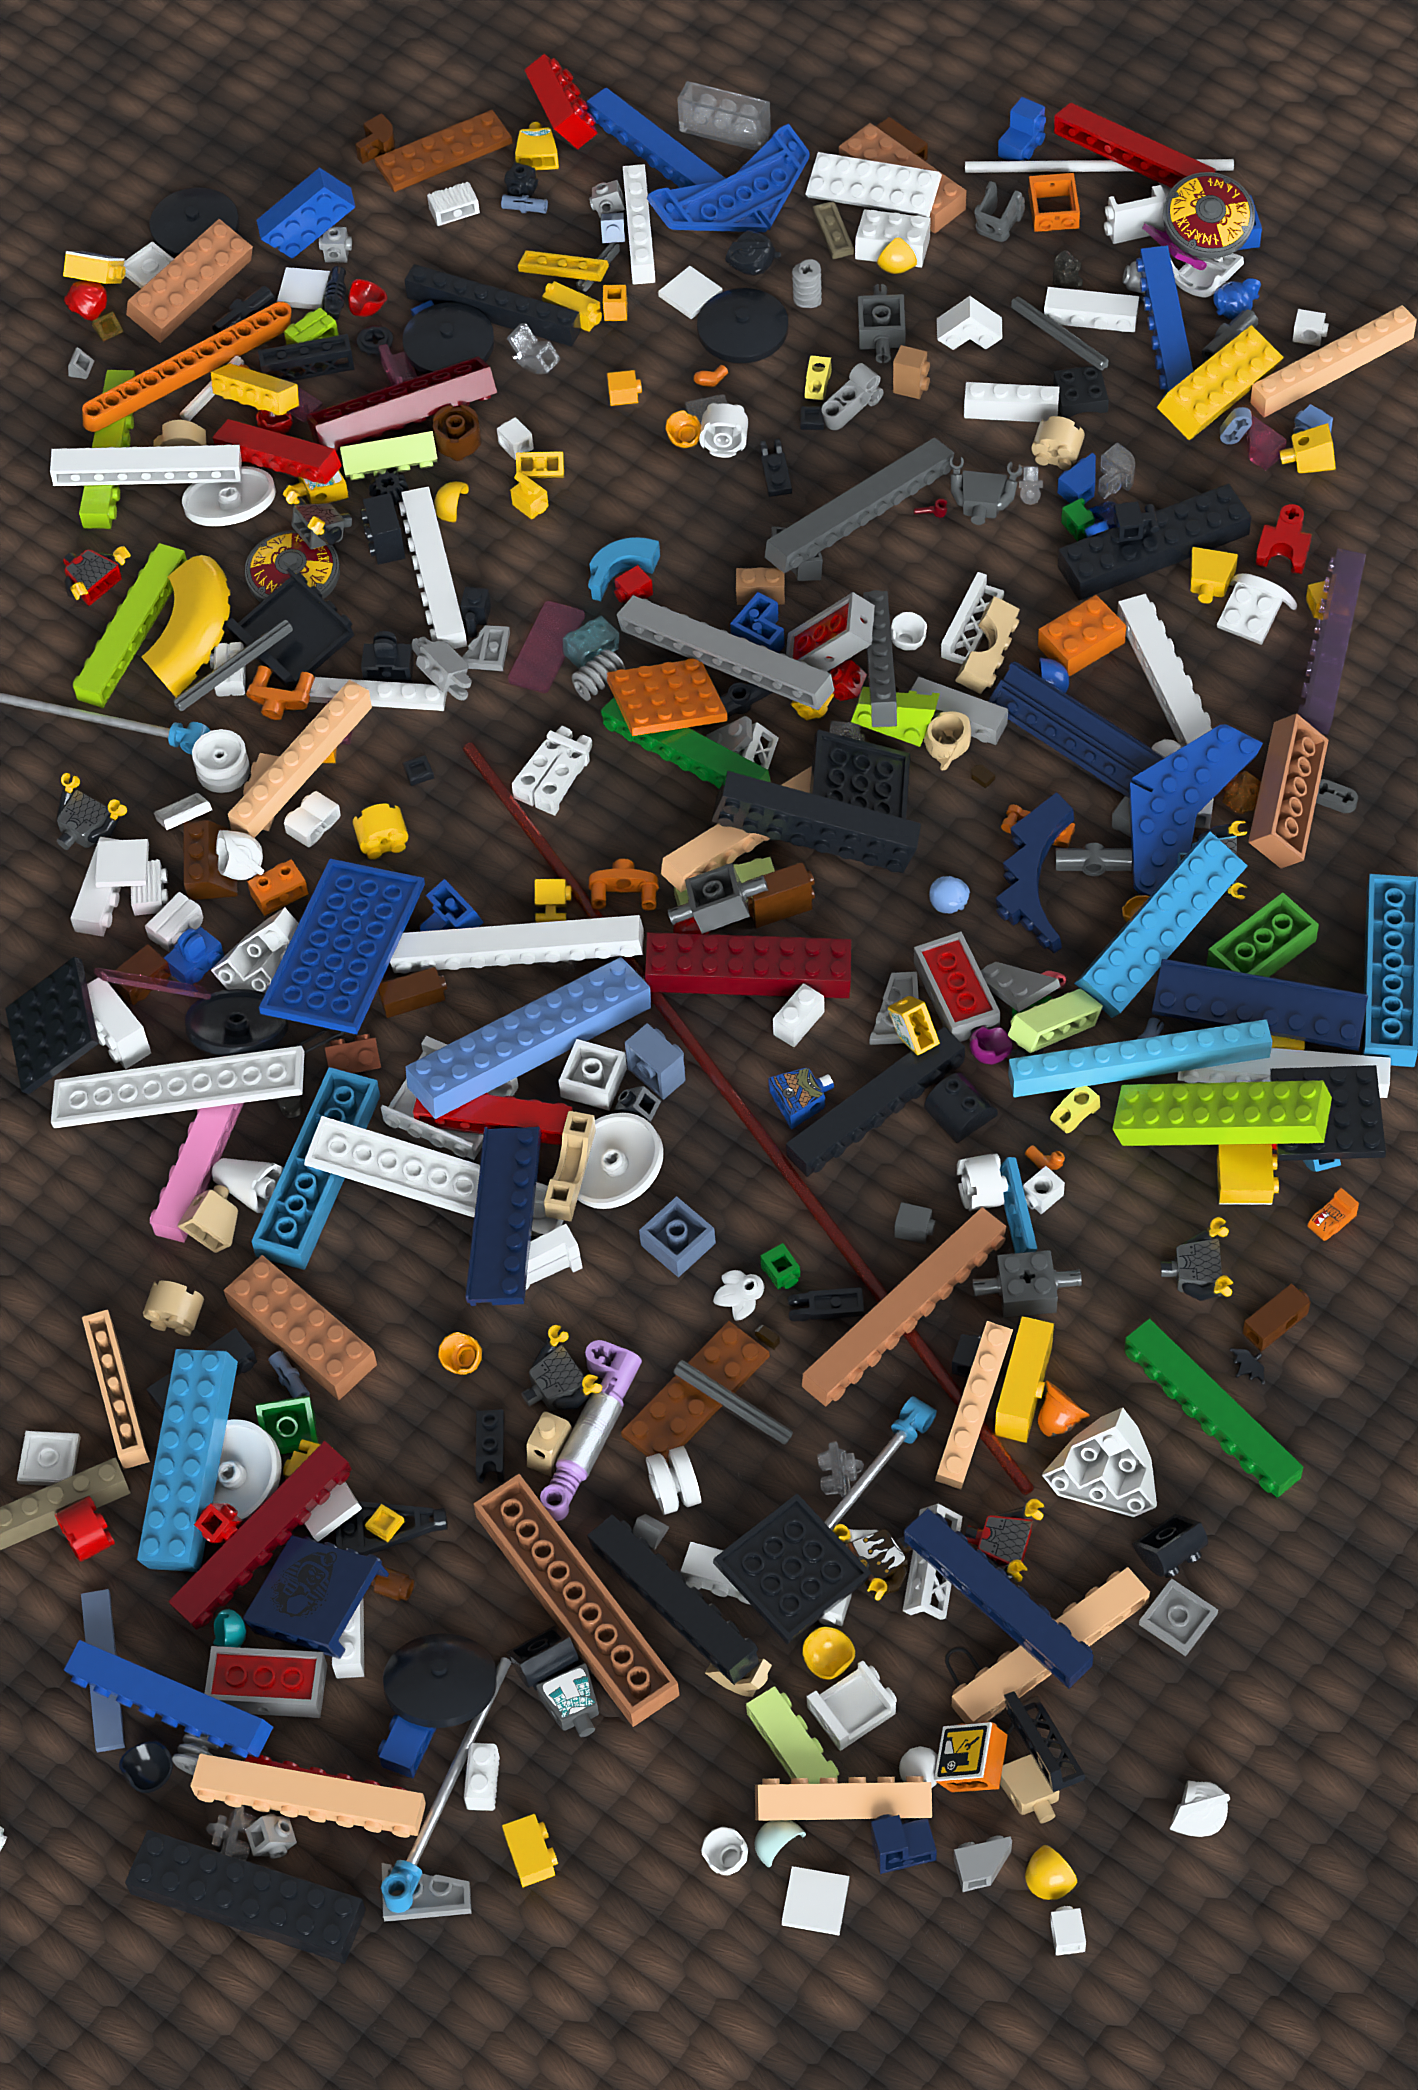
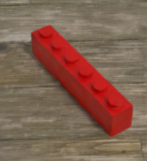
M230 419L212 437L215 445H240L242 462L252 463L259 467H266L276 472L287 473L294 477H301L325 485L342 466L334 448Z
M485 1093L437 1119L416 1098L413 1115L415 1119L435 1128L483 1135L484 1127H488V1129L540 1127V1143L562 1145V1135L569 1111H573V1108L564 1103H543L536 1099L522 1100L516 1099L513 1096L500 1097Z

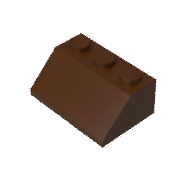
M209 820L184 822V886L189 900L238 896V880L219 873L218 855L216 854V842L219 831H231V829Z

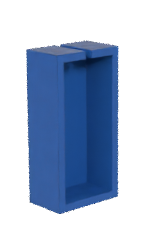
M319 167L257 219L261 240L274 248L278 247L280 252L293 259L355 208L351 187Z

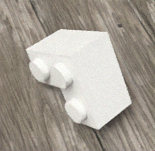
M971 296L967 297L937 318V340L952 350L969 339L984 349L989 348L1002 339V317Z

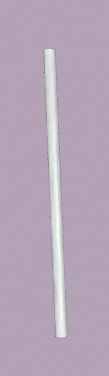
M1195 159L1215 168V171L1234 170V159ZM1112 160L965 161V173L1134 171Z

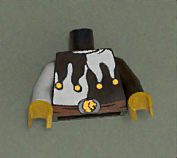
M843 1524L836 1525L832 1531L843 1543H847L846 1546L872 1573L871 1578L864 1583L867 1591L876 1600H880L883 1595L898 1591L907 1574V1558L905 1554L913 1550L904 1542V1535L894 1540L886 1529L880 1531L848 1529Z

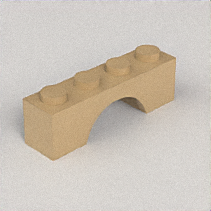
M995 596L986 606L978 625L988 639L989 649L983 652L971 651L961 665L955 680L956 682L979 694L986 687L991 688L997 676L993 673L995 669H999L1004 660V656L1001 655L1002 651L1007 650L1012 640L1009 634L1015 631L1019 623V619L1016 617L1020 609Z
M573 1111L568 1112L562 1135V1146L557 1170L553 1179L549 1181L544 1200L546 1217L572 1221L596 1132L594 1115Z

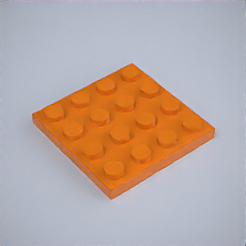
M687 659L672 663L666 662L659 665L641 666L627 670L620 669L607 673V682L632 736L727 721V711L703 663L697 659Z

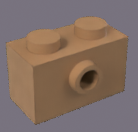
M903 345L900 346L893 361V393L920 399L923 391L928 390L930 378L927 377L930 362H927V351Z
M736 568L737 605H747L757 592L777 601L778 604H785L784 573L778 568Z

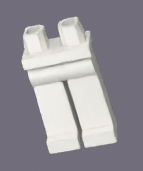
M561 726L556 732L549 731L546 735L547 739L512 782L513 798L531 806L535 804L536 808L554 816L560 809L559 804L574 779L582 771L583 767L587 766L590 762L589 752L592 748V739L590 737L581 735L577 741L572 740V731L564 726Z
M567 1224L530 1242L526 1290L530 1284L567 1267H570L572 1272L582 1269L578 1244Z

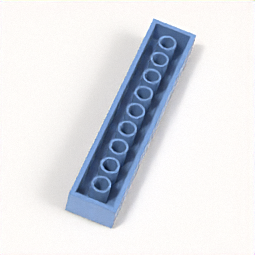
M620 957L405 1066L407 1087L428 1112L437 1119L572 1049L576 1039L588 1041L650 1009V986Z

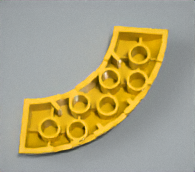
M200 555L192 557L167 576L174 590L172 615L162 635L142 656L143 660L175 697L197 677L195 673L203 663L207 664L209 662L211 650L213 647H218L223 637L224 631L222 627L224 621L229 618L230 605L228 604V596H230V590L227 587V578L217 562L209 556Z

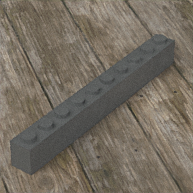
M935 437L768 539L765 558L784 574L793 568H797L802 562L810 557H815L818 552L826 547H831L836 541L850 535L852 531L860 526L866 525L871 519L882 515L886 510L894 505H898L908 496L916 494L918 490L932 484L942 475L948 474L951 471L949 463L951 457L954 458V452Z

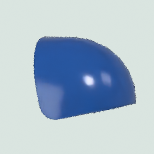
M1039 658L1041 677L1067 693L1070 679L1066 668L1056 660Z

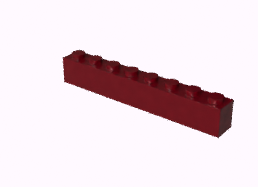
M324 1440L168 1601L173 1609L196 1630L200 1626H206L212 1620L213 1613L220 1605L225 1606L232 1599L233 1592L240 1585L244 1586L250 1581L253 1576L252 1572L259 1565L263 1566L270 1560L273 1550L278 1545H284L292 1536L291 1532L298 1525H303L308 1521L311 1511L317 1505H322L328 1500L331 1495L330 1491L337 1484L342 1485L350 1476L349 1472L352 1470L348 1461Z

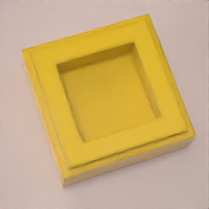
M381 1504L367 1521L365 1527L373 1534L389 1542L404 1523V1518Z

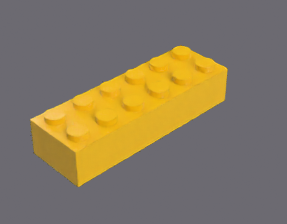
M1251 325L1171 389L1157 408L1190 441L1252 390L1254 383L1269 376L1284 357Z

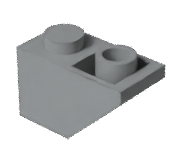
M993 1836L984 1843L975 1844L974 1842H968L960 1845L958 1849H954V1863L962 1892L991 1886L1011 1853V1836L1005 1838L1003 1836Z

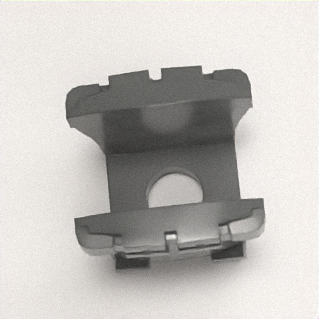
M989 181L986 186L985 197L981 205H977L974 211L975 218L977 219L976 231L990 239L999 242L1006 241L1010 236L1009 231L1016 221L1019 222L1024 215L1025 200L1022 197V193L1015 190L1001 219L991 215L995 212L998 204L997 186L995 182Z

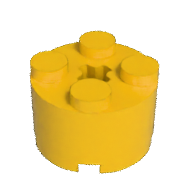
M389 804L373 805L362 810L361 817L357 819L355 816L353 819V826L360 849L364 854H367L368 859H377L382 853L389 851L399 853L405 850L408 832L398 806L395 805V808H390Z

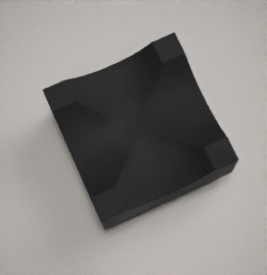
M1095 366L1054 371L1053 385L1054 387H1059V405L1062 417L1070 418L1083 412H1108L1109 399L1101 370Z

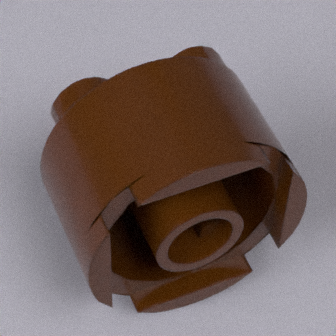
M448 405L441 408L434 415V440L436 448L441 454L451 457L454 461H461L480 447L479 420L472 408L466 405H460V407Z

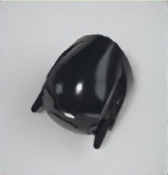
M747 230L739 237L737 242L732 243L726 254L725 261L736 270L755 276L764 273L771 266L774 258L781 257V253L775 252L774 245L767 236Z

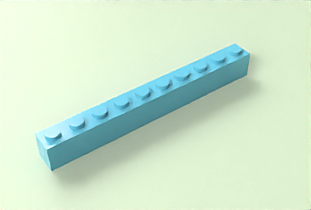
M1266 1019L1009 1059L1008 1076L1013 1097L1270 1058L1273 1041Z

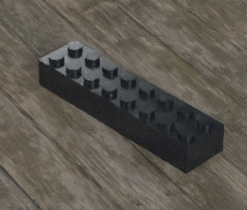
M1228 483L1156 511L1160 530L1152 533L1149 526H1144L1143 539L1119 542L1114 527L1062 547L1058 550V568L1080 601L1191 558L1193 547L1212 550L1248 536L1250 533L1251 515Z
M727 771L716 796L711 822L719 823L724 827L741 829L747 833L767 836L772 840H782L795 846L808 847L821 853L834 854L843 859H852L869 866L886 868L891 872L904 873L917 849L921 823L730 771Z
M147 1830L125 1881L132 1895L343 1964L346 1963L366 1912L361 1898L151 1830Z

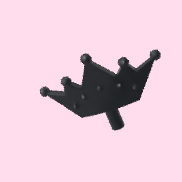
M1230 1348L1229 1351L1237 1356L1233 1363H1240L1235 1377L1238 1378L1241 1375L1250 1373V1380L1257 1377L1262 1384H1265L1264 1366L1257 1361L1262 1357L1261 1353L1253 1357L1248 1350Z

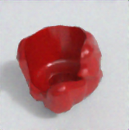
M81 280L75 282L70 287L64 302L71 312L78 313L84 319L93 321L97 320L106 308L107 292L99 282Z

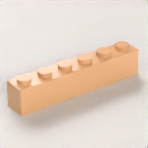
M107 1309L82 1317L117 1454L123 1470L150 1462L109 1311Z
M989 1321L986 1322L935 1481L958 1489L962 1488L1013 1329Z
M906 1776V1782H895V1777H877V1783H866V1777H849V1783H837V1778H820V1784H808V1778H791V1784H780V1778L762 1779V1785H755L756 1820L876 1819L885 1814H891L892 1816L900 1815V1818H932L931 1782H923V1776Z

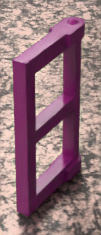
M1144 224L1142 229L1161 246H1168L1169 253L1174 258L1191 264L1192 267L1198 270L1206 268L1207 264L1203 260L1186 253L1175 245L1166 230L1162 231Z

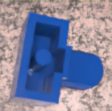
M444 879L426 895L434 905L432 908L435 913L420 925V931L475 928L481 926L484 922L475 910Z
M200 926L196 930L193 928L186 930L179 937L174 949L164 959L168 962L171 975L189 988L194 983L199 982L204 974L224 957L221 943Z

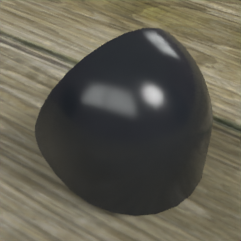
M149 1741L130 1748L120 1759L119 1768L131 1787L142 1793H150L160 1789L168 1781L172 1773L173 1761L164 1745L159 1742Z

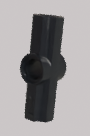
M263 286L245 300L236 299L230 305L228 313L212 324L213 331L217 334L267 308L275 302L274 295L269 288Z
M749 682L735 683L730 686L728 693L721 696L720 699L727 711L728 718L736 713H747L750 711L752 704L774 692Z

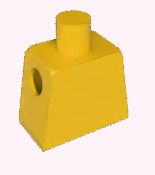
M1328 423L1293 434L1291 436L1293 448L1279 450L1281 463L1295 462L1298 473L1336 469L1333 441Z
M1197 547L1192 548L1190 591L1199 594L1198 600L1207 604L1212 602L1213 596H1225L1236 572L1238 554Z

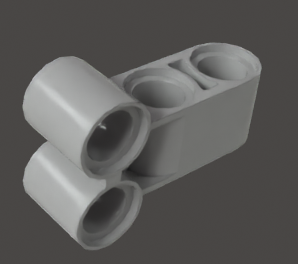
M863 363L857 364L852 369L849 376L850 380L823 404L822 414L827 428L831 430L842 428L867 404L874 406L881 400L883 389L878 386L880 376Z

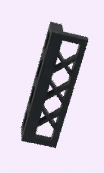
M348 334L258 350L262 373L267 375V372L278 371L280 373L273 377L289 382L355 370ZM348 357V363H336L338 359ZM322 362L325 364L321 368L313 367L315 363ZM299 366L302 368L299 372L290 371L293 367Z
M1015 1691L1005 1694L1007 1715L1053 1793L1085 1780L1082 1769L1038 1696L1021 1702ZM1037 1709L1038 1714L1035 1719L1030 1718L1027 1713L1028 1710ZM1037 1728L1049 1730L1047 1738L1041 1737ZM1049 1747L1061 1750L1059 1758L1053 1757ZM1061 1767L1073 1769L1074 1773L1062 1778Z

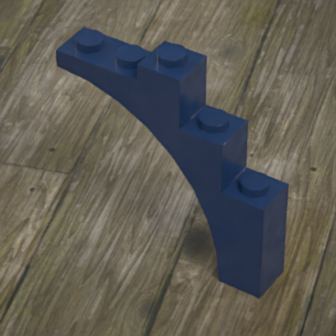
M1057 792L1010 828L1011 842L1018 852L1003 862L1005 871L1003 875L1011 886L996 897V911L1004 921L1008 919L1013 926L1020 921L1028 932L1032 930L1035 933L1037 941L1044 949L1048 947L1053 953L1062 948L1061 940L1058 933L1048 922L1041 907L1039 878L1042 864L1050 847L1060 833L1074 821L1073 808Z

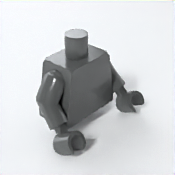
M951 457L949 463L950 468L953 470V474H951V494L957 505L963 507V514L971 516L973 524L982 525L985 523V518H996L999 511L1004 510L1014 500L1018 484L1016 478L1022 474V466L1020 464L1018 471L1015 473L1011 472L1013 463L1010 462L1007 465V471L1010 474L1009 479H1007L1008 475L963 470V474H960V469H962L964 464L963 458L961 457V464L959 466H954L952 464L953 457Z

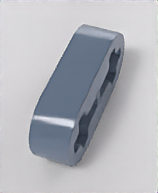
M1239 407L1229 414L1220 426V439L1223 443L1235 444L1241 440L1252 425L1251 411L1248 408Z

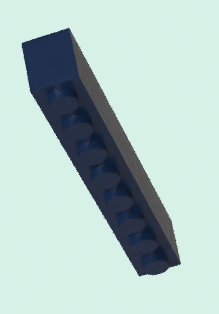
M927 1508L904 1530V1542L1068 1689L1092 1667L1094 1655L1091 1648L1083 1641L1078 1642L1066 1625L1061 1622L1057 1623L1052 1619L1049 1611L1043 1605L1035 1604L1023 1587L1019 1585L1016 1587L1009 1580L1008 1575L1000 1567L995 1568L990 1564L987 1556L980 1549L975 1550L972 1548L961 1532H954L941 1514H934Z

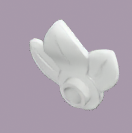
M732 1270L722 1275L725 1285L718 1289L713 1302L718 1306L732 1307L734 1320L739 1321L754 1311L756 1300L764 1292V1282L757 1275H745L741 1271ZM754 1283V1287L751 1290L746 1289L749 1284Z

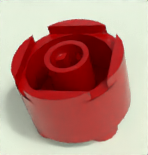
M90 1496L55 1514V1518L79 1562L87 1560L115 1544L109 1531H104L108 1526L101 1513H94L97 1508Z

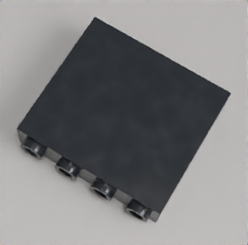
M287 568L286 570L290 576L289 579L239 623L230 618L225 625L231 635L238 642L243 643L245 648L278 623L287 620L292 626V632L257 656L256 659L263 666L270 668L272 675L289 691H292L297 686L301 672L312 674L355 635L351 629L353 624L345 614L340 616L335 605L330 600L325 602L322 599V594L315 586L310 588L307 585L308 581L300 572L295 574L290 568Z

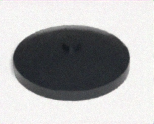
M188 188L170 194L155 207L150 217V231L154 243L167 254L176 258L218 219L238 233L239 216L235 204L225 194L209 188Z
M751 288L731 289L714 296L702 307L697 320L698 337L703 347L718 359L732 363H751L771 356L783 345L789 329L788 315L781 302L764 291Z
M453 302L432 305L417 313L405 327L403 333L404 353L409 363L423 374L477 356L486 362L494 348L493 327L486 315L470 305Z
M230 989L209 994L196 1001L186 1013L185 1029L189 1040L198 1048L212 1054L231 1056L260 1052L273 1047L287 1033L288 1020L260 1014L259 1006L266 993L250 989Z
M447 1633L430 1634L406 1643L391 1656L383 1674L384 1694L391 1709L402 1719L415 1725L429 1728L451 1727L473 1719L489 1705L497 1686L496 1667L488 1651L467 1637Z

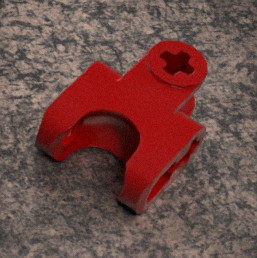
M1295 504L1285 505L1280 511L1276 527L1264 525L1256 553L1255 564L1257 566L1267 567L1272 557L1283 555L1291 560L1292 573H1303L1312 534L1302 532L1304 511L1300 506Z

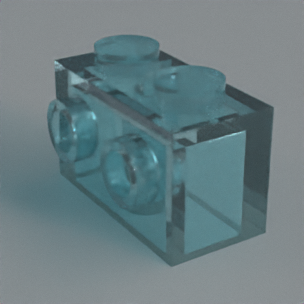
M602 616L588 621L584 626L569 632L563 637V654L578 669L586 666L588 661L593 660L596 655H600L604 649L612 652L619 649V632Z

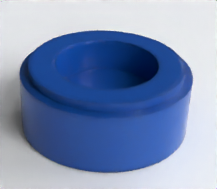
M1102 521L1085 528L1084 531L1088 538L1109 530L1107 521Z

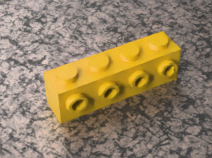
M231 363L211 372L213 394L222 396L224 399H232L243 405H251L258 410L270 411L274 415H284L287 411L299 406L298 386L295 383Z

